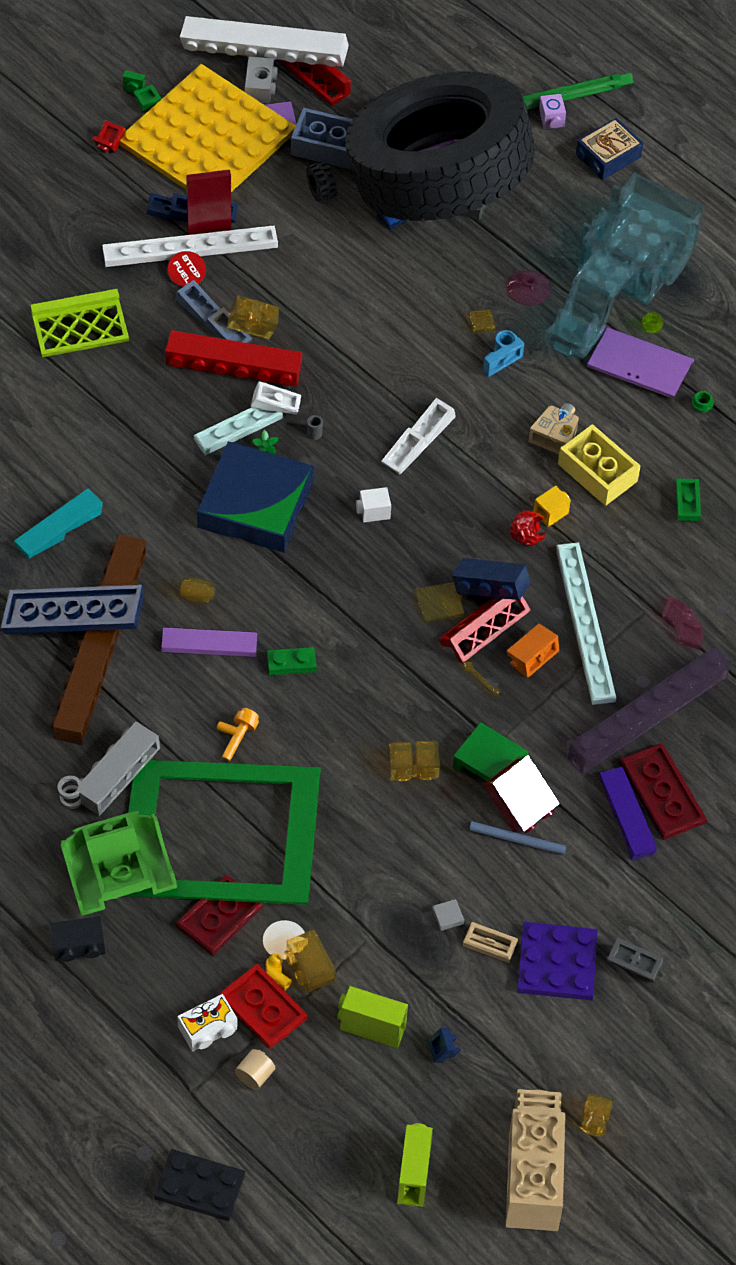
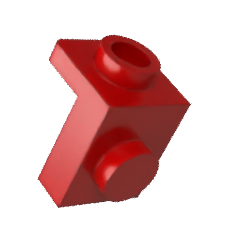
M105 120L98 137L93 136L92 140L97 145V149L106 153L109 150L116 153L126 129Z

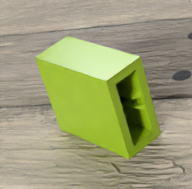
M350 986L347 995L342 994L338 1004L340 1010L337 1019L341 1020L340 1030L398 1049L406 1028L408 1004Z
M415 1123L406 1126L397 1204L423 1207L433 1128L427 1127L424 1124Z

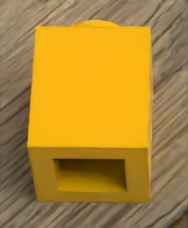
M554 486L535 499L533 511L540 514L544 518L541 521L549 527L569 514L571 500L567 493Z

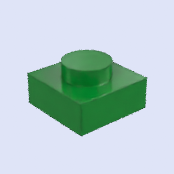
M125 70L123 74V91L133 93L135 90L146 87L145 75Z
M153 85L133 91L134 98L142 111L152 108L162 99Z

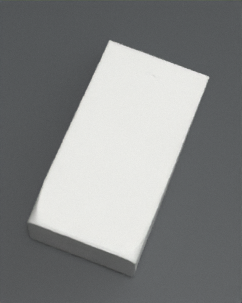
M259 381L254 390L251 407L297 415L301 395Z

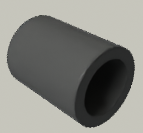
M312 415L307 420V436L312 440H318L323 435V419L318 415Z

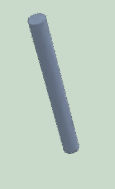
M473 821L470 825L469 831L561 855L565 854L566 846Z

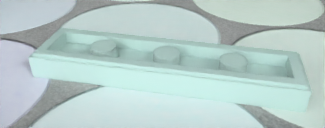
M252 407L195 434L194 441L202 452L207 455L226 446L228 441L234 442L282 419L283 413Z

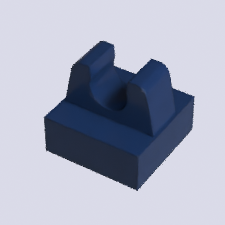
M440 1028L427 1040L434 1063H443L447 1058L455 1057L461 1051L459 1047H455L454 1041L457 1037L450 1033L449 1028Z

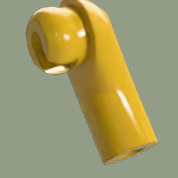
M276 953L271 954L266 960V973L283 990H287L292 980L282 974V957Z

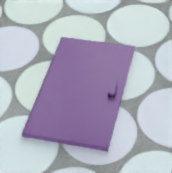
M607 327L587 367L674 399L694 359Z

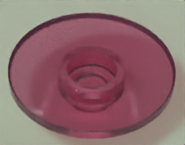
M524 270L515 273L509 279L507 290L510 297L517 303L534 306L543 303L549 297L551 285L543 274L532 270Z

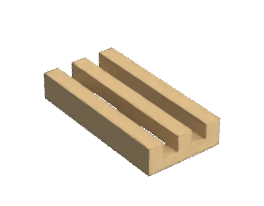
M471 922L463 941V947L510 963L511 956L518 943V938ZM473 931L488 936L490 938H484L479 935L473 934ZM493 939H496V940H499V941H501V942L510 944V947H509V946H506V945H503V944H501V943L495 942V940H493Z

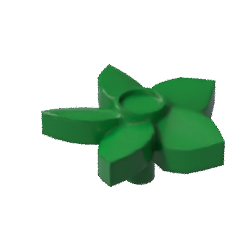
M263 430L261 439L256 438L252 442L256 446H260L258 450L264 452L267 450L268 453L275 455V448L272 445L279 438H269L268 433Z

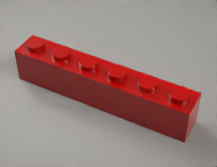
M171 330L166 347V365L297 387L302 367V352Z

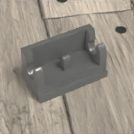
M617 937L607 961L643 976L651 982H655L658 971L663 966L664 958Z

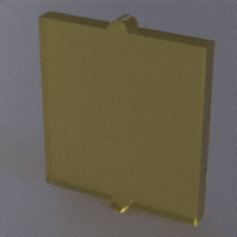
M454 582L415 589L419 603L418 609L421 610L424 623L464 616L461 604L462 597L457 594Z

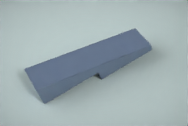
M194 280L177 291L175 300L218 338L244 343L252 341L253 338L224 307L220 309Z

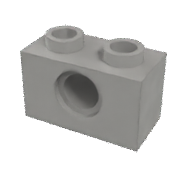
M249 56L245 93L261 103L270 104L271 95H275L276 83L272 82L277 80V67H274V58Z

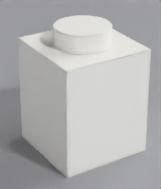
M387 487L360 491V500H356V509L358 514H362L363 522L390 519L391 502Z

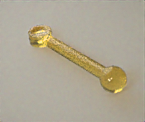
M467 661L464 663V670L471 672L491 691L493 697H497L500 694L498 688H494L473 668L472 662Z

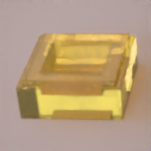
M491 309L469 312L473 333L495 331Z

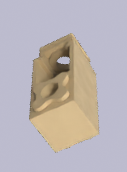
M517 1090L509 1132L506 1227L548 1231H558L563 1208L565 1113L561 1112L560 1092Z

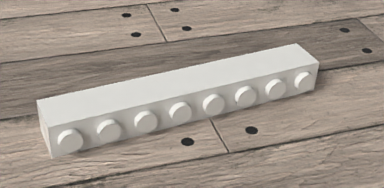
M189 16L185 18L180 35L184 49L190 51L199 50L209 53H226L231 56L243 55L247 57L274 58V60L305 62L311 65L323 64L330 67H343L349 46L346 34Z

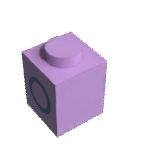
M561 94L540 96L539 113L543 128L564 127L566 110Z

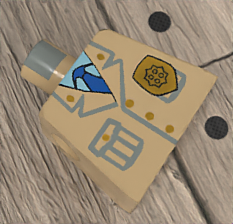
M569 403L563 404L561 409L549 406L531 426L529 442L559 454L560 448L576 435L579 418L574 415L575 407Z

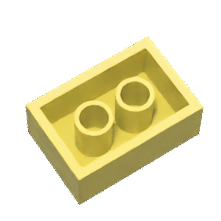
M593 424L560 448L558 465L605 506L638 482L640 465Z

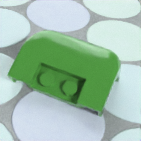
M139 811L112 817L74 829L73 835L66 840H61V848L81 916L104 910V901L140 892L144 889L152 888L153 894H158L178 888L165 849L158 819L154 813L151 816L139 815Z

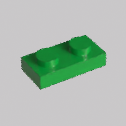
M676 478L677 521L700 522L699 479Z
M314 647L267 650L269 675L316 672Z

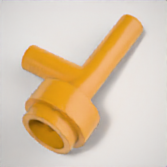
M242 708L233 719L238 727L224 722L218 723V731L232 735L221 757L223 760L230 762L245 732L255 731L259 723L257 713L248 708Z

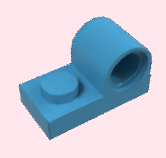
M503 330L497 333L494 352H490L484 358L483 372L486 376L490 377L522 358L524 342L511 331Z

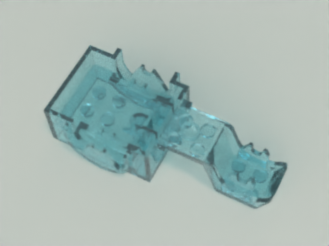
M635 172L623 187L614 184L607 211L605 208L600 207L598 216L594 215L591 225L585 222L582 225L579 273L573 280L563 310H558L556 321L549 329L544 331L547 341L554 345V349L567 356L573 354L579 358H585L603 335L614 300L620 292L648 305L663 284L671 285L679 277L693 252L699 235L704 206Z

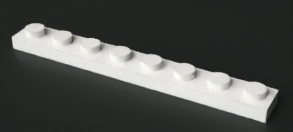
M274 225L104 244L102 246L105 267L171 260L175 254L182 251H191L199 256L278 248V240Z

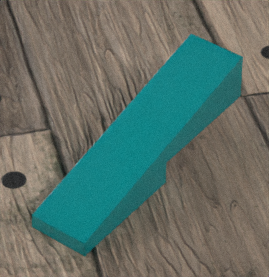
M88 488L14 541V545L29 559L63 541L67 532L101 515L103 502Z

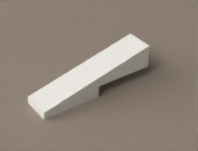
M436 398L412 429L407 428L383 458L382 464L400 475L456 417L454 409Z

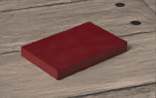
M227 874L219 881L237 883ZM200 899L176 922V927L211 956H214L263 908V903Z

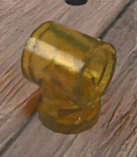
M588 1093L583 1113L585 1120L582 1121L580 1129L592 1136L605 1135V1124H608L614 1099Z

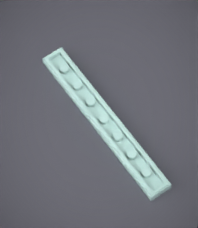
M579 542L556 545V553L592 705L616 702V694Z

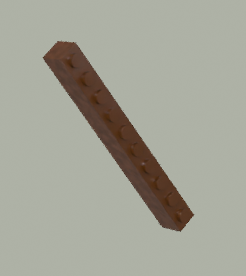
M119 534L117 542H113L111 546L110 556L112 557L110 561H106L104 566V580L100 579L98 586L136 585L147 554L146 540ZM121 629L89 630L85 632L84 637H80L77 648L79 651L78 656L73 657L71 676L67 675L65 680L64 696L60 695L57 709H59L58 714L52 717L51 729L54 730V739L78 745L83 744Z

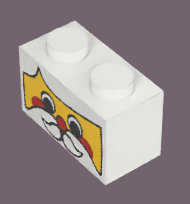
M221 994L179 1015L178 1028L193 1052L197 1049L207 1048L213 1041L221 1037L227 1038L237 1030V1017L224 995Z

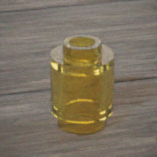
M189 577V579L183 578L180 597H185L189 601L208 604L209 599H214L216 586H212V581L194 577Z

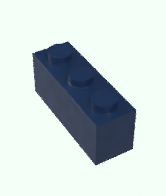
M463 558L452 574L457 594L520 600L530 584L526 564Z

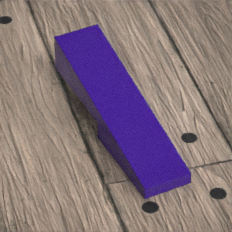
M623 767L600 772L599 776L614 819L617 818L631 861L654 855L658 848Z

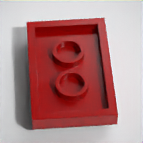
M258 964L219 993V995H224L234 1014L269 1050L308 1019V1014Z

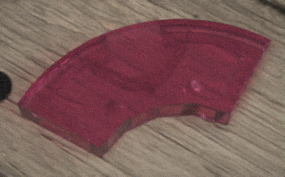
M669 596L662 619L670 622L676 628L678 644L700 650L703 640L701 623L688 605L675 597Z

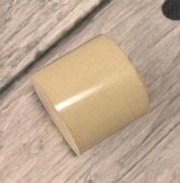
M252 1049L235 1069V1074L246 1086L253 1090H258L273 1073L275 1065L264 1052Z

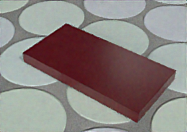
M230 170L186 175L188 235L230 231Z
M663 743L620 759V766L623 767L628 780L663 840L706 824L707 818Z

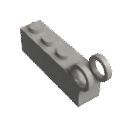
M138 722L126 728L118 742L112 744L108 748L106 755L100 761L94 763L90 773L85 778L79 779L75 776H65L59 781L57 787L61 804L68 809H75L83 805L100 816L160 749L159 736ZM68 781L78 784V786H67L62 790L63 784ZM80 795V799L75 803H67L64 798L74 799Z

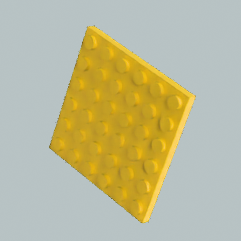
M200 64L125 132L120 140V146L185 190H187L186 175L230 170L232 192L292 137L296 125L203 64Z

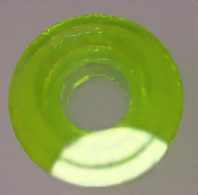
M656 312L647 313L641 323L642 328L649 333L661 331L664 324L661 315Z

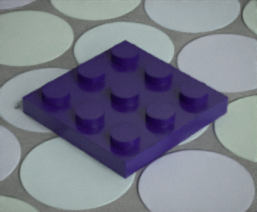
M523 922L517 993L592 1001L598 929Z

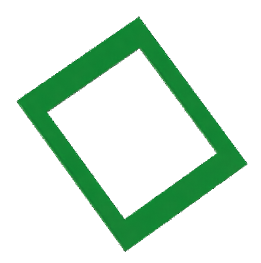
M149 760L133 778L128 813L139 811V815L151 816L154 813L156 816L160 779L292 784L282 885L176 880L178 888L153 894L152 888H148L124 896L308 905L321 767Z

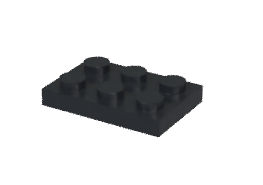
M171 1149L154 1194V1199L230 1221L246 1171Z

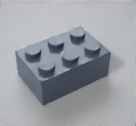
M303 108L291 137V155L317 162L324 161L330 165L352 170L346 151L345 140L347 129L353 119Z

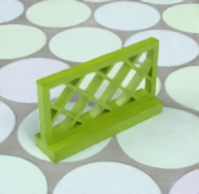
M118 289L31 305V318L34 323L42 357L129 341L119 301ZM116 308L117 315L114 319H111L104 315V312L107 309ZM85 313L96 315L92 323L82 319ZM64 317H71L75 320L70 328L60 323ZM100 318L110 323L105 331L95 326ZM49 321L53 325L47 332L40 328L39 322ZM78 323L88 327L83 335L73 330ZM57 326L66 331L62 339L52 334ZM115 326L122 330L123 335L114 337L109 334V331ZM91 330L101 334L98 340L92 341L87 338ZM70 334L80 339L77 344L73 345L65 342ZM48 338L58 343L55 348L45 350L44 343Z

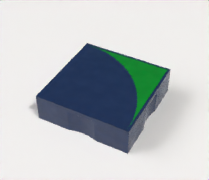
M228 441L197 511V528L228 537L242 538L253 544L285 553L295 529L296 518L304 507L314 483V466Z

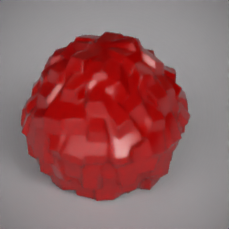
M529 510L518 513L510 526L509 533L512 539L520 544L534 546L545 538L546 532L536 533L540 531V524L535 521L544 520V518L540 514Z

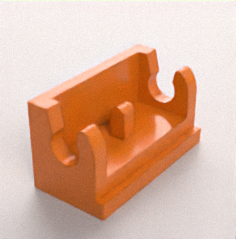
M537 624L507 650V655L513 659L510 665L522 673L524 677L529 678L559 652L558 635L541 624Z

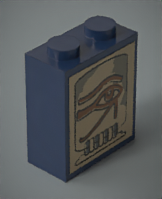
M614 118L578 139L576 155L594 174H597L604 180L641 158L643 142L617 118Z

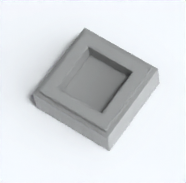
M456 899L432 907L440 931L464 924V918Z

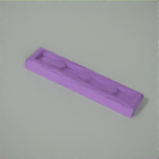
M163 628L161 649L162 652L256 657L257 633Z

